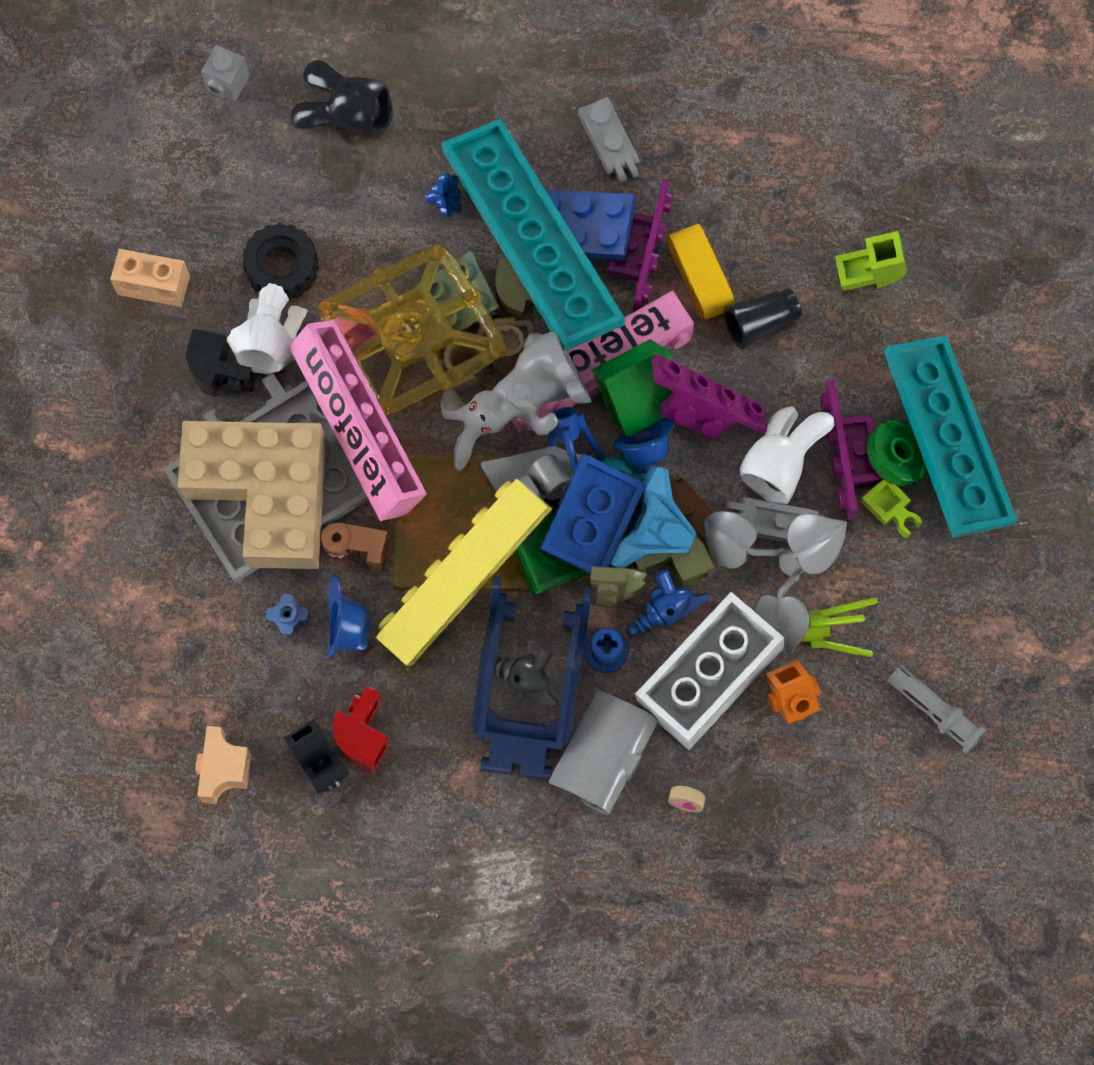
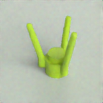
M870 598L823 610L809 611V627L802 642L811 641V649L825 648L872 657L873 652L871 650L825 641L823 637H830V626L850 624L865 620L864 615L829 618V616L877 604L878 599Z

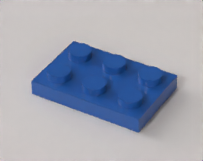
M546 190L588 259L626 261L636 205L634 194Z
M582 454L538 549L588 574H591L592 566L609 567L646 484L586 454Z

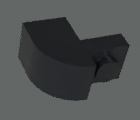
M192 329L186 351V360L197 386L203 392L214 397L217 395L219 385H222L224 389L231 392L240 393L242 390L252 392L256 380L252 367L226 362L230 346L226 341V335Z
M314 719L284 737L285 742L318 794L323 790L328 791L336 788L342 783L343 778L349 775L345 765L335 753Z

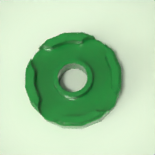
M896 419L888 420L870 432L866 442L867 456L871 466L881 478L890 484L904 487L915 484L928 473L909 423ZM894 446L901 449L904 459L896 454Z

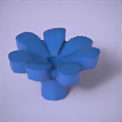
M448 172L441 174L439 182L433 184L432 190H428L426 193L427 202L430 204L436 203L437 207L441 208L443 216L451 217L452 213L461 212V204L456 200L461 199V190L456 188L459 183L458 178L455 175L450 176Z

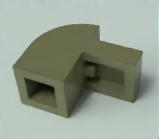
M499 258L495 285L496 299L502 313L506 317H515V320L525 319L526 313H532L534 317L543 319L508 259Z
M696 536L691 548L686 553H649L634 561L632 566L633 570L645 572L646 576L670 566L681 588H688L712 578L715 568L705 546Z

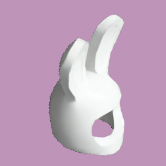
M792 406L778 410L770 417L765 436L751 447L743 459L740 467L742 481L767 502L788 504L802 474L806 451L834 427V418L831 414L825 412L812 414L787 437L790 428L798 417V412ZM765 480L778 488L780 492L772 489Z

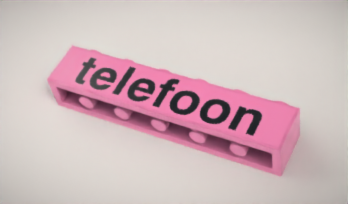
M671 291L626 316L624 326L567 350L578 370L589 396L592 397L598 394L600 390L591 369L649 339H652L661 347L666 346L668 349L671 347L678 349L690 341L694 322L675 293ZM569 397L543 403L537 411L538 417L543 418L548 413H552L559 408L573 407L575 402ZM514 417L511 420L518 432L526 428L533 430L523 419Z
M335 320L307 324L289 348L380 521L407 515L427 495L423 485Z

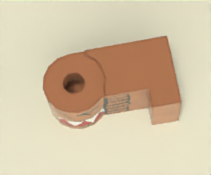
M342 523L330 524L323 530L321 541L326 553L335 560H343L348 557L366 560L369 570L383 572L390 541L386 530Z

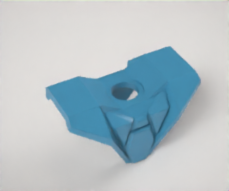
M650 466L643 481L646 486L640 497L641 508L631 529L625 532L609 565L612 568H624L649 553H686L691 548L696 532L673 501L668 469Z

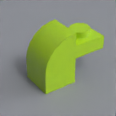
M899 231L865 238L867 249L835 256L843 291L876 284L877 288H881L905 276L907 267Z

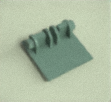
M471 250L417 285L443 341L463 332L483 318L486 322H491L498 317L496 312L500 307Z

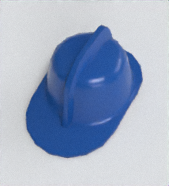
M663 418L628 438L620 433L615 439L613 446L615 449L622 451L628 464L636 466L640 473H646L650 466H653L654 463L661 461L667 456L669 451L668 434L675 422Z
M333 575L328 591L330 631L327 647L328 659L333 657L335 651L365 650L368 645L370 632V617L366 609L359 602L341 596L338 577Z

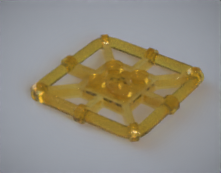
M434 244L433 247L422 249L383 270L380 267L373 270V275L320 302L317 309L321 322L340 318L367 324L372 329L376 337L354 349L351 348L343 333L342 335L385 416L389 413L400 411L439 390L444 392L450 389L452 383L503 356L507 347L500 330L481 302L482 295L477 288L471 286L454 257L445 250L444 245ZM427 262L420 285L398 296L389 281ZM442 263L461 294L438 305L430 290L438 267ZM377 287L383 290L389 300L371 311L344 305ZM464 307L470 308L487 337L453 330L446 317ZM411 322L412 325H420L415 332H404L406 330L405 324ZM452 343L484 350V352L446 372L443 371L433 354ZM384 349L391 361V366L381 395H379L361 365V361ZM424 358L435 377L392 399L402 369Z

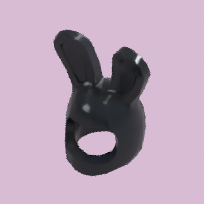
M314 60L305 67L303 72L304 80L313 87L330 92L331 95L328 102H301L297 104L291 113V123L295 128L311 129L332 123L351 132L371 136L384 132L390 125L393 117L389 89L381 81L365 77H344L320 60ZM376 99H378L379 115L373 123L374 105Z

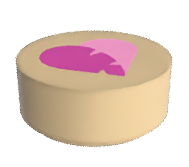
M674 786L671 788L668 803L684 811L701 812L706 797L695 788Z

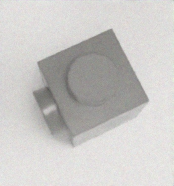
M218 45L214 47L201 70L206 90L233 102L237 100L250 77L246 58Z

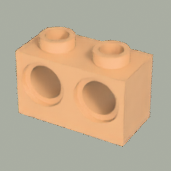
M118 249L110 280L117 295L182 307L190 275L185 261Z

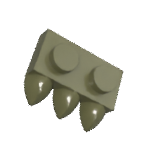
M592 566L590 587L592 588L591 602H596V605L601 607H614L617 603L623 604L624 600L636 598L643 592L644 588L642 586L645 584L643 579L646 577V573L633 569Z

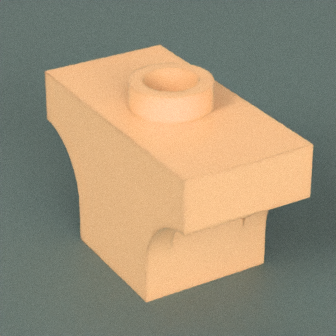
M207 726L204 751L197 755L195 771L197 775H200L197 796L202 803L217 804L219 796L231 788L247 789L251 753L247 747L233 746L227 743L226 734L221 727Z

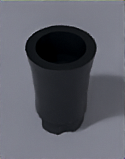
M787 288L780 292L774 291L745 302L724 306L723 315L733 342L739 349L743 350L766 335L789 326L792 321L798 320L802 316V309L794 291Z

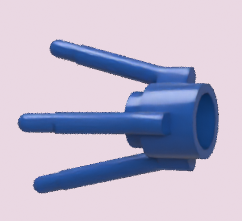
M563 407L552 412L558 419V425L548 434V447L556 446V438L561 443L566 444L572 473L578 463L573 441L578 439L580 430L598 460L605 459L598 443L585 423L583 412L577 413L575 408Z

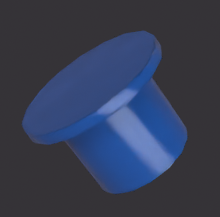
M609 628L599 629L591 633L585 642V659L589 666L596 671L603 673L614 672L620 669L627 661L629 655L628 642L617 630Z

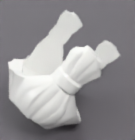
M269 283L261 289L259 298L250 300L248 320L232 329L226 340L240 365L252 367L253 373H262L267 376L281 371L295 360L289 346L296 339L297 331H299L302 321L308 312L303 307L291 305L288 310V318L284 326H282L279 322L281 311L289 301V298L284 293L282 286H277L276 284Z

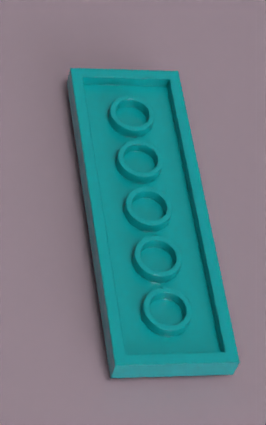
M943 336L888 346L883 351L952 537L956 538L1012 526L1017 522L1016 515L948 337Z

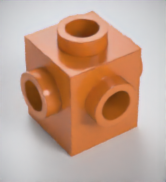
M798 660L765 673L771 693L767 694L769 705L774 714L780 713L788 724L803 720L809 715L820 711L817 696L821 695L819 685L814 676H810Z

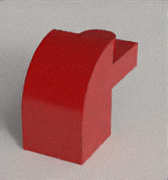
M367 686L363 694L357 693L353 698L348 710L352 713L350 717L337 710L333 721V734L342 755L350 763L373 774L390 743L386 735L368 726L382 699L380 692Z

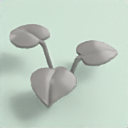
M719 511L708 515L704 522L707 549L713 560L722 567H740L746 562L748 554L752 556H778L780 558L779 567L785 574L789 575V579L778 590L777 597L774 595L762 596L758 601L755 613L784 637V648L781 653L792 654L807 633L809 614L807 608L798 598L794 596L784 597L785 593L794 582L799 580V574L804 572L818 574L827 570L834 563L844 542L847 522L818 514H803L795 518L788 529L787 540L791 548L786 550L783 548L778 550L754 549L751 546L757 538V531L746 517L729 511Z

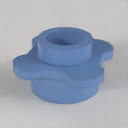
M284 594L275 607L268 608L266 617L270 622L276 623L282 634L290 635L302 621L307 620L308 611L305 607H300L295 602L293 595ZM288 611L291 614L289 617H285L284 613Z

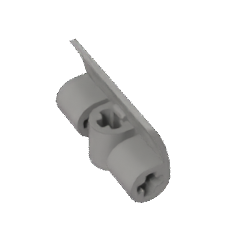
M597 691L550 777L549 784L580 797L581 801L590 808L609 815L626 782L629 783L643 756L641 753L652 735L658 720L650 713L605 692Z

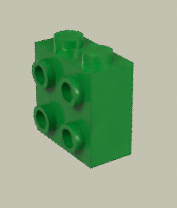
M652 339L591 369L613 426L626 438L665 418L660 415V405L674 392L653 382L652 358L659 354L668 359H674L666 346L661 347Z

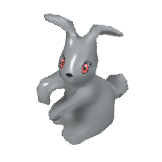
M555 331L544 335L541 333L529 334L524 341V350L519 355L514 369L495 386L493 391H482L476 394L468 404H463L453 388L446 387L443 389L440 406L444 419L460 420L464 423V431L457 438L454 449V468L457 471H461L467 465L471 458L472 448L478 437L484 434L500 432L514 417L525 420L537 435H548L558 425V419L554 413H548L543 418H539L537 411L541 404L569 397L576 404L592 402L578 370L566 350L563 351L562 343Z

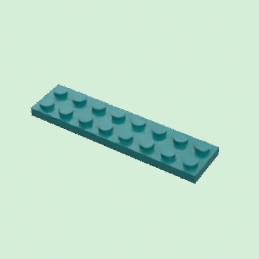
M501 118L441 143L442 152L550 331H555L558 335L563 351L570 350L625 325V317Z

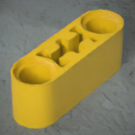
M695 224L667 235L670 253L700 318L705 321L724 313V306L735 304L732 291L701 225Z

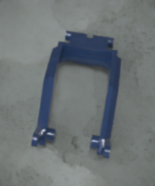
M494 574L490 614L480 657L472 728L477 733V738L492 740L490 757L482 756L480 770L511 775L513 763L521 764L520 776L549 780L552 776L553 766L545 765L547 748L562 750V747L571 741L580 669L589 621L592 588L585 587L583 604H576L575 612L565 611L563 628L572 629L565 668L560 713L557 719L548 725L498 718L490 708L495 663L504 619L514 621L517 607L516 603L507 602L508 594L500 593L502 575Z

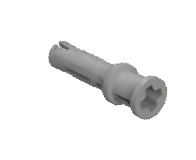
M900 665L887 680L889 684L938 724L937 728L941 734L947 733L963 747L962 751L965 754L977 744L987 731L984 727L978 728L966 718L960 707L954 706L952 708L903 665Z

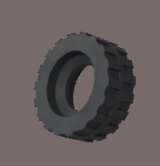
M277 223V225H267L262 230L258 229L254 236L248 239L246 249L244 248L243 250L244 260L242 261L248 282H250L255 292H260L269 283L276 284L277 286H282L284 293L291 300V298L302 296L303 292L308 291L312 287V282L317 278L316 272L319 269L313 241L310 237H307L306 232L302 229H297L296 226L291 224ZM287 248L296 255L297 266L291 274L284 277H276L267 272L264 266L265 257L273 249Z

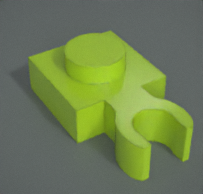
M884 479L861 499V503L884 526L893 520L897 525L898 532L905 538H908L911 532L904 526V522L911 521L917 528L922 524L921 518L916 513L905 509L911 502L908 496L897 485L890 484Z

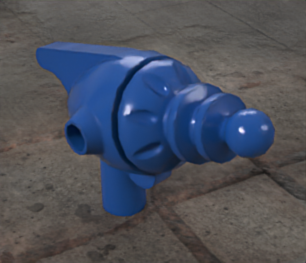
M668 569L661 570L655 574L659 587L654 588L651 592V601L649 600L647 603V612L645 614L641 612V618L638 619L636 617V624L629 625L627 632L631 636H636L639 630H642L643 633L646 632V628L653 630V625L655 624L666 627L667 624L672 625L710 599L709 594L705 592L695 595L688 588H675Z

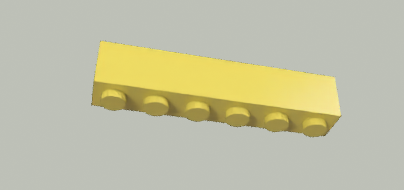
M515 479L513 483L509 480L505 482L495 494L498 500L490 509L482 508L471 522L474 524V527L465 536L461 533L452 541L448 547L451 553L443 562L439 559L436 560L425 573V576L428 577L427 580L419 588L416 585L413 586L402 598L403 607L396 614L390 612L379 624L378 628L381 631L376 638L406 666H413L552 510L522 481Z

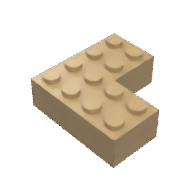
M183 421L177 487L183 497L190 500L246 501L242 557L249 568L319 569L327 438L322 424Z

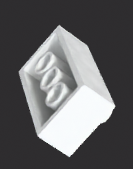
M730 592L635 693L636 703L644 711L653 715L665 730L690 750L783 650L784 637Z

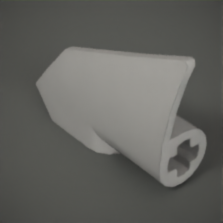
M556 446L481 463L483 472L496 492L508 480L513 483L515 479H518L542 500L546 498L554 500L563 496L573 474L567 450ZM576 454L577 460L579 461L581 455Z

